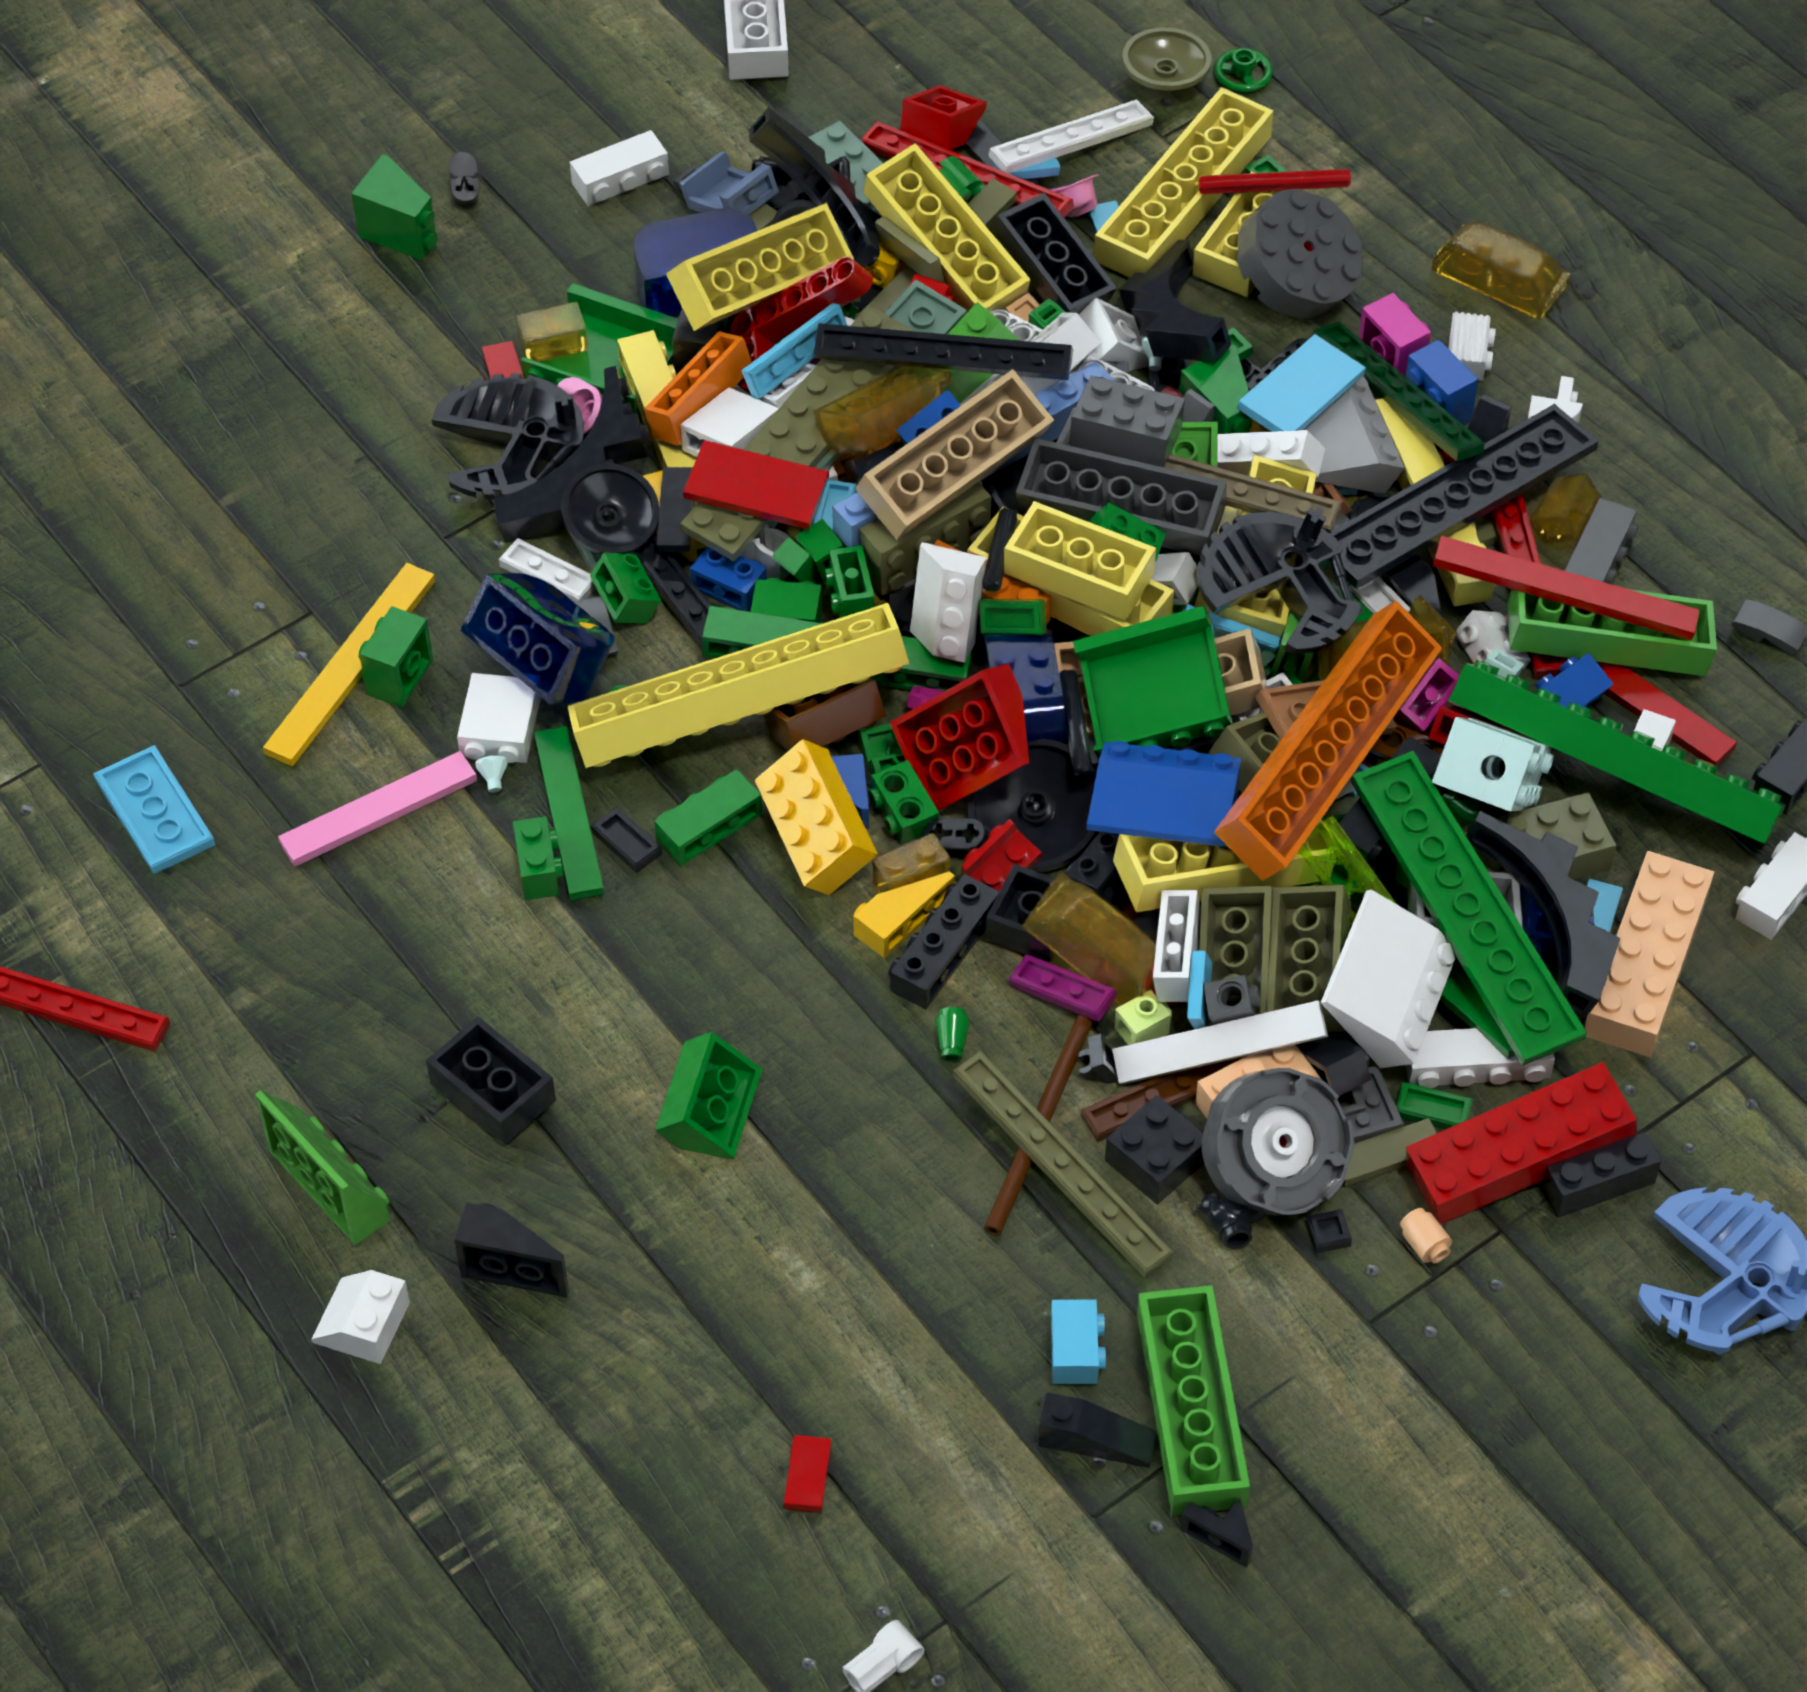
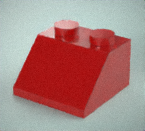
M937 85L903 99L900 130L953 151L954 148L966 144L986 110L987 102L942 85Z

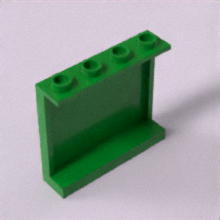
M572 283L567 290V307L533 358L522 357L521 359L522 374L525 379L531 375L558 385L566 378L576 377L594 386L601 394H604V368L617 366L620 377H625L619 361L617 339L654 330L658 342L663 341L668 355L666 362L667 365H671L674 361L672 338L678 319ZM630 389V396L625 397L626 402H630L633 413L639 415L636 395H633Z
M1204 606L1073 641L1075 654L1081 662L1096 746H1093V750L1098 758H1100L1104 742L1123 741L1129 745L1184 746L1193 739L1200 737H1218L1226 726L1233 724L1212 620Z

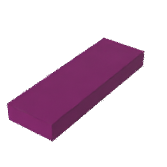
M1028 954L1025 955L1008 979L1012 988L1097 1022L1102 1019L1117 997L1116 990L1112 987Z

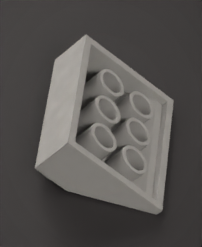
M1364 376L1303 429L1308 430L1325 448L1319 477L1315 479L1316 482L1375 493H1386L1405 469L1388 431V427L1380 413L1378 404Z

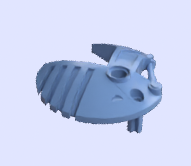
M1708 1187L1691 1189L1669 1197L1654 1212L1653 1217L1724 1279L1700 1298L1642 1283L1637 1299L1644 1311L1658 1326L1660 1325L1662 1315L1668 1320L1667 1333L1671 1336L1678 1338L1679 1329L1686 1332L1687 1344L1713 1351L1718 1355L1730 1351L1732 1344L1759 1333L1764 1334L1781 1326L1792 1331L1799 1327L1800 1322L1807 1314V1240L1798 1226L1784 1212L1776 1214L1773 1212V1204L1765 1200L1760 1204L1754 1201L1755 1195L1744 1192L1738 1196L1733 1194L1734 1189L1719 1188L1716 1192L1706 1193ZM1752 1283H1758V1284L1762 1285L1763 1287H1757V1286L1753 1285ZM1756 1314L1767 1317L1758 1321L1754 1326L1732 1334Z

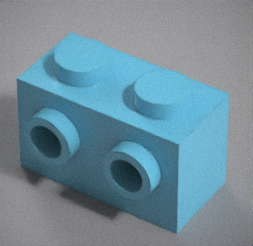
M1052 1300L1053 1384H1098V1371L1106 1368L1105 1347H1098V1336H1104L1105 1324L1104 1314H1097V1300Z

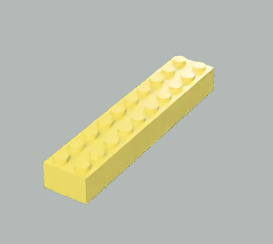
M886 603L567 707L573 733L585 768L591 766L602 767L609 764L613 759L622 756H636L642 753L644 749L656 745L667 746L674 743L678 738L687 735H701L707 732L709 728L721 724L732 725L743 717L752 714L763 715L770 712L774 707L786 703L790 705L797 704L806 697L817 693L828 694L835 691L839 686L848 683L859 684L867 681L870 676L879 673L896 672L902 666L909 664L899 627L889 604Z

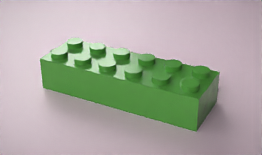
M1512 589L1508 599L1510 650L1567 658L1575 656L1577 659L1590 653L1596 662L1706 676L1717 651L1713 601L1633 590L1699 609L1696 631L1691 641Z
M1213 1286L1139 1293L1137 1320L1172 1516L1182 1515L1190 1501L1199 1507L1206 1506L1214 1511L1231 1509L1239 1498L1242 1507L1245 1508L1248 1506L1250 1483Z

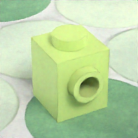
M1149 990L1116 1008L1114 1028L1128 1045L1164 1037L1170 1031L1172 1012L1166 1002H1158L1157 996L1152 990Z

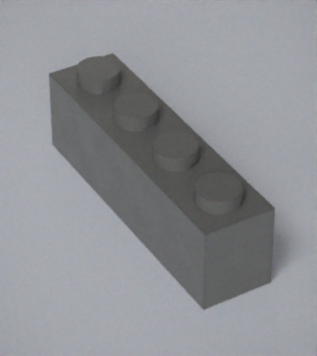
M1599 498L1565 571L1613 585L1617 575V571L1614 569L1616 565H1623L1628 551L1625 545L1627 542L1633 543L1639 525L1634 523L1637 510Z

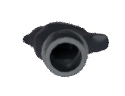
M1214 1193L1205 1195L1201 1202L1196 1205V1208L1207 1216L1209 1225L1218 1231L1219 1238L1223 1241L1224 1245L1231 1249L1247 1245L1252 1240L1251 1223L1262 1220L1265 1217V1214L1239 1205L1232 1200L1222 1199Z

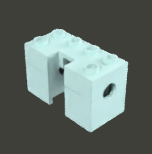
M1455 717L1432 783L1510 812L1529 809L1532 805H1537L1543 788L1538 783L1542 772L1548 774L1554 760V754L1550 753L1552 747L1529 737L1476 718ZM1502 760L1505 763V773L1503 775L1500 773L1499 768Z

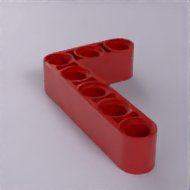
M842 257L737 315L731 324V334L745 339L751 362H754L774 347L775 342L793 333L830 304L835 303L842 307L868 292L873 283L872 273L851 257ZM743 378L738 383V386L750 394L746 381Z

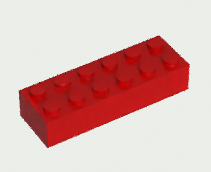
M1604 1062L1406 1146L1407 1168L1433 1216L1441 1225L1543 1181L1547 1166L1637 1135V1119Z

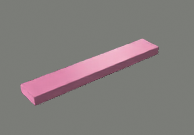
M459 751L278 836L279 843L294 867L476 782V773L462 752Z

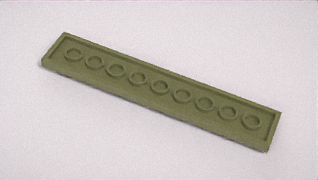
M869 305L851 324V326L914 331ZM821 359L744 450L815 467L897 371L900 365ZM698 502L680 523V528L685 534L735 561L769 520Z

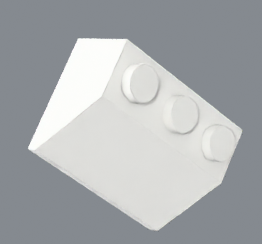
M922 542L919 552L910 632L932 655L965 663L976 642L979 600L982 597L983 577L987 558Z

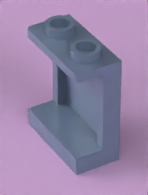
M724 152L718 153L680 182V187L689 209L735 225L779 192L771 166L761 164L751 173L733 168L727 153Z

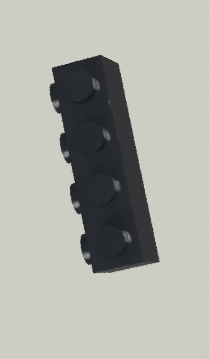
M1100 832L1093 838L1085 851L1069 866L1068 871L1065 873L1068 884L1078 887V899L1103 910L1107 909L1125 887L1113 862L1119 834Z
M966 874L961 877L957 884H951L945 893L944 901L940 907L931 910L924 928L920 933L915 932L912 935L906 952L901 958L896 957L890 965L888 971L890 991L927 1010L986 930V917L999 891Z

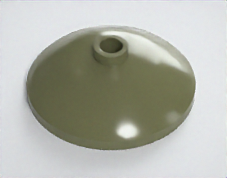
M1169 27L1152 28L1139 32L1127 41L1122 52V64L1127 74L1139 84L1158 91H1179L1196 85L1207 76L1212 61L1210 49L1202 39L1188 31Z

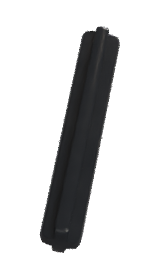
M1064 669L1059 673L1058 684L1073 774L1077 778L1084 777L1087 779L1092 775L1093 765L1078 677L1074 670L1067 671Z

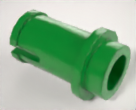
M1445 793L1442 797L1460 826L1470 825L1479 813L1459 801L1458 795L1455 793L1453 795Z

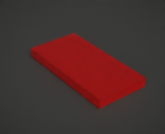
M704 440L684 488L683 496L684 499L809 530L829 480V471Z

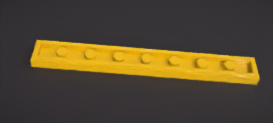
M409 563L403 566L263 746L265 755L292 767L295 765L362 678L363 671L361 660L358 657L359 650L363 642L368 641L374 633L379 618L384 617L391 606L412 613L436 582L433 573Z

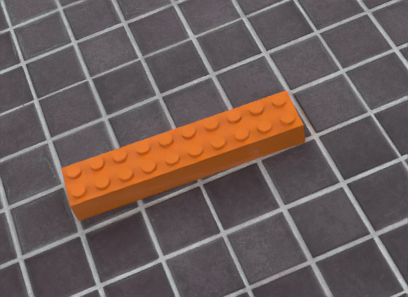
M1397 600L1371 616L1214 831L1262 881L1287 868L1442 649L1435 639Z

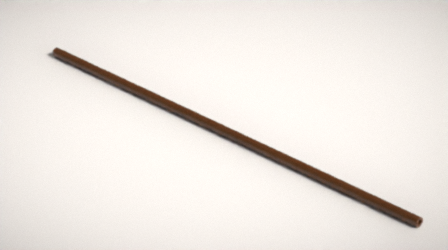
M1130 897L1093 979L1107 986H1110L1128 945L1130 925L1139 913L1136 912ZM1080 1014L1075 1019L1036 1108L1049 1123L1076 1064L1078 1053L1082 1050L1094 1020ZM1020 1147L984 1226V1230L993 1236L1001 1235L1033 1162Z

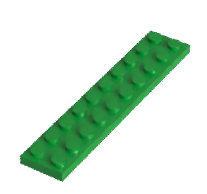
M1414 751L1352 775L1351 784L1440 931L1445 936L1446 941L1451 944L1455 956L1521 1065H1527L1585 1040L1586 1030Z

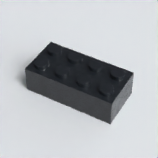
M1045 193L998 214L989 229L1031 279L1028 292L1040 305L1047 299H1051L1066 313L1079 314L1095 298L1108 303L1117 289Z
M1409 736L1391 759L1414 751L1430 779L1433 780L1441 755ZM1359 798L1333 830L1331 837L1338 852L1333 870L1349 881H1356L1358 886L1362 884L1366 877L1372 879L1382 865L1381 858L1385 853L1389 855L1393 853L1367 808Z

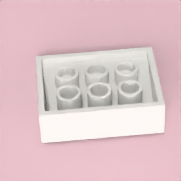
M1367 890L1321 1004L1380 1068L1414 1064L1456 956L1451 944L1446 941L1445 936L1439 929L1377 892Z

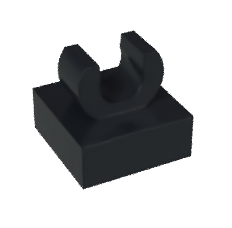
M1101 1033L1089 1037V1049L1081 1050L1078 1053V1058L1084 1063L1090 1062V1064L1080 1068L1079 1073L1086 1079H1093L1099 1075L1107 1084L1117 1081L1118 1076L1112 1051L1115 1047Z

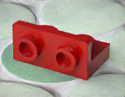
M1009 819L1004 825H997L989 833L988 840L979 849L974 848L966 855L961 868L964 874L1000 892L1013 864L1031 869L1043 857V854L1017 830L1015 823Z

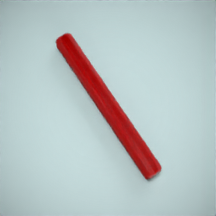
M1349 169L1206 175L1199 177L1198 189L1200 194L1283 191L1288 189L1346 188L1351 184V173Z

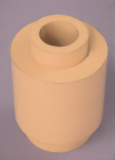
M1417 1208L1400 1222V1227L1403 1229L1402 1235L1422 1262L1438 1263L1449 1255L1452 1239L1432 1213L1426 1212L1423 1208Z

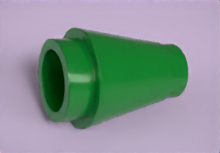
M946 1007L939 1011V1016L935 1019L941 1059L945 1062H959L962 1060L970 1019L967 1017L966 1010L958 1007Z

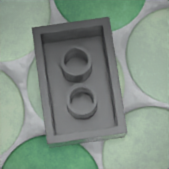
M1091 375L1071 416L1069 446L1165 468L1182 429L1185 398Z

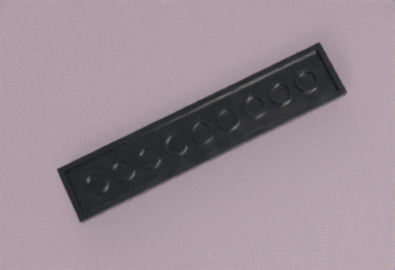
M1556 404L1549 406L1486 442L1484 453L1449 463L1332 530L1331 535L1343 546L1340 556L1347 575L1346 581L1355 589L1362 587L1439 542L1441 535L1448 537L1597 450L1599 441Z

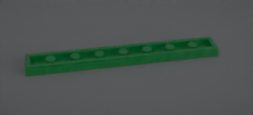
M1336 322L1313 330V335L1316 334L1366 367L1363 376L1367 380L1368 386L1453 459L1460 461L1484 453L1485 443L1342 323Z

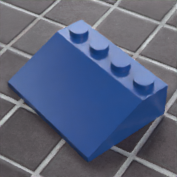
M1123 741L1104 742L1098 763L1087 830L1226 847V844L1214 831L1238 799L1242 758L1232 757L1224 753L1215 755L1197 753L1191 749L1181 751L1163 749L1157 745H1129Z

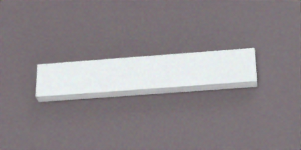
M1134 100L991 147L989 157L1002 171L1011 173L1152 126L1154 117L1138 100Z
M1313 1001L1113 1048L1112 1051L1119 1084L1123 1085L1328 1037L1321 1002Z

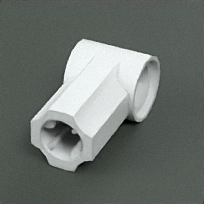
M894 1620L878 1632L872 1645L843 1667V1673L856 1692H871L896 1671L903 1673L913 1667L920 1660L925 1649L899 1620Z

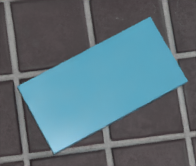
M1314 334L1241 398L1237 409L1271 432L1303 430L1364 375L1366 367Z
M155 745L93 773L96 783L153 874L215 846L212 834Z

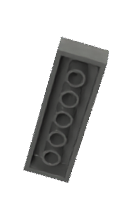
M1035 438L1016 490L1017 511L1019 514L1025 515L1035 501L1090 522L1094 514L1107 503H1111L1165 532L1166 535L1161 547L1200 556L1205 543L1209 547L1208 540L1214 531H1218L1227 504V482Z

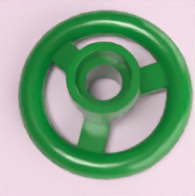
M1237 48L1223 53L1216 60L1214 75L1217 81L1228 90L1250 93L1262 89L1270 82L1273 75V67L1270 60L1262 53L1249 48ZM1232 59V64L1226 63ZM1260 63L1264 68V74L1262 78L1255 82L1252 77V69ZM1223 73L1235 74L1237 77L1242 78L1244 84L1229 80Z

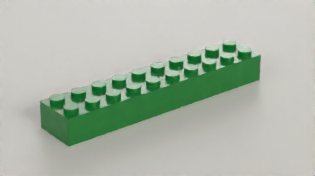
M1476 660L1475 664L1465 663L1449 701L1763 844L1769 842L1786 804L1779 802L1781 799L1780 794L1764 787L1760 788L1759 792L1748 788L1750 781L1738 775L1728 773L1727 778L1716 773L1718 767L1702 759H1696L1695 763L1684 759L1686 752L1671 745H1664L1663 749L1653 745L1655 738L1637 730H1633L1632 734L1622 731L1624 724L1606 716H1602L1600 720L1590 716L1593 710L1578 703L1570 702L1569 706L1559 702L1562 696L1547 689L1539 688L1537 692L1528 688L1531 682L1516 675L1508 674L1506 678L1498 675L1500 668L1485 661Z

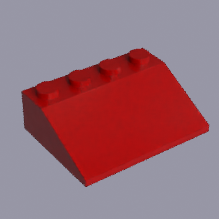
M1009 663L984 669L890 722L905 759L911 764L938 812L1029 764L1023 696Z

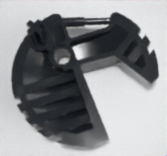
M512 373L510 377L505 378L503 374H495L489 380H485V377L475 379L466 388H464L463 384L450 392L437 404L431 419L432 425L464 437L506 447L497 463L448 473L449 484L452 489L477 498L476 491L482 492L486 500H494L495 495L493 491H499L500 495L504 496L541 480L571 456L585 438L583 418L577 404L573 400L572 394H567L563 389L547 380L531 375L525 379L522 378L521 374ZM551 458L548 465L542 470L546 460Z
M1318 507L1316 511L1309 509L1304 519L1277 512L1250 513L1234 518L1233 525H1230L1228 521L1220 526L1219 535L1214 531L1208 540L1209 547L1205 543L1200 554L1201 562L1199 561L1197 567L1199 590L1211 611L1215 613L1277 589L1289 610L1299 621V624L1287 641L1284 651L1292 654L1310 653L1324 649L1326 645H1332L1339 641L1341 635L1344 636L1353 626L1360 612L1361 605L1358 601L1352 599L1346 581L1347 575L1340 556L1343 546L1334 536L1322 528L1326 517L1322 515L1324 510ZM1329 566L1332 567L1335 579L1339 583L1343 599L1340 598L1322 572Z

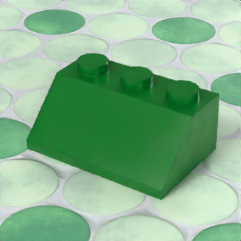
M714 1032L685 1041L655 1131L680 1149L726 1159L734 1158L762 1068Z

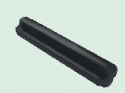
M1002 508L999 512L983 577V588L986 591L997 592L1001 588L1004 576V548L1012 537L1017 522V512L1014 509Z

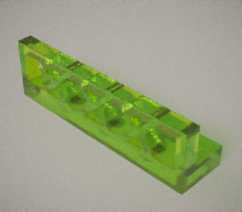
M1332 815L1317 824L1305 842L1320 833L1327 843L1326 858L1313 856L1305 844L1302 845L1299 852L1323 885H1336L1328 877L1330 863L1343 865L1348 872L1347 883L1344 888L1349 899L1351 892L1365 895L1367 890H1373L1396 904ZM1332 851L1339 860L1331 859ZM1317 861L1325 862L1324 870L1321 868ZM1353 880L1359 888L1352 887ZM1351 909L1350 923L1353 925L1357 913H1354Z

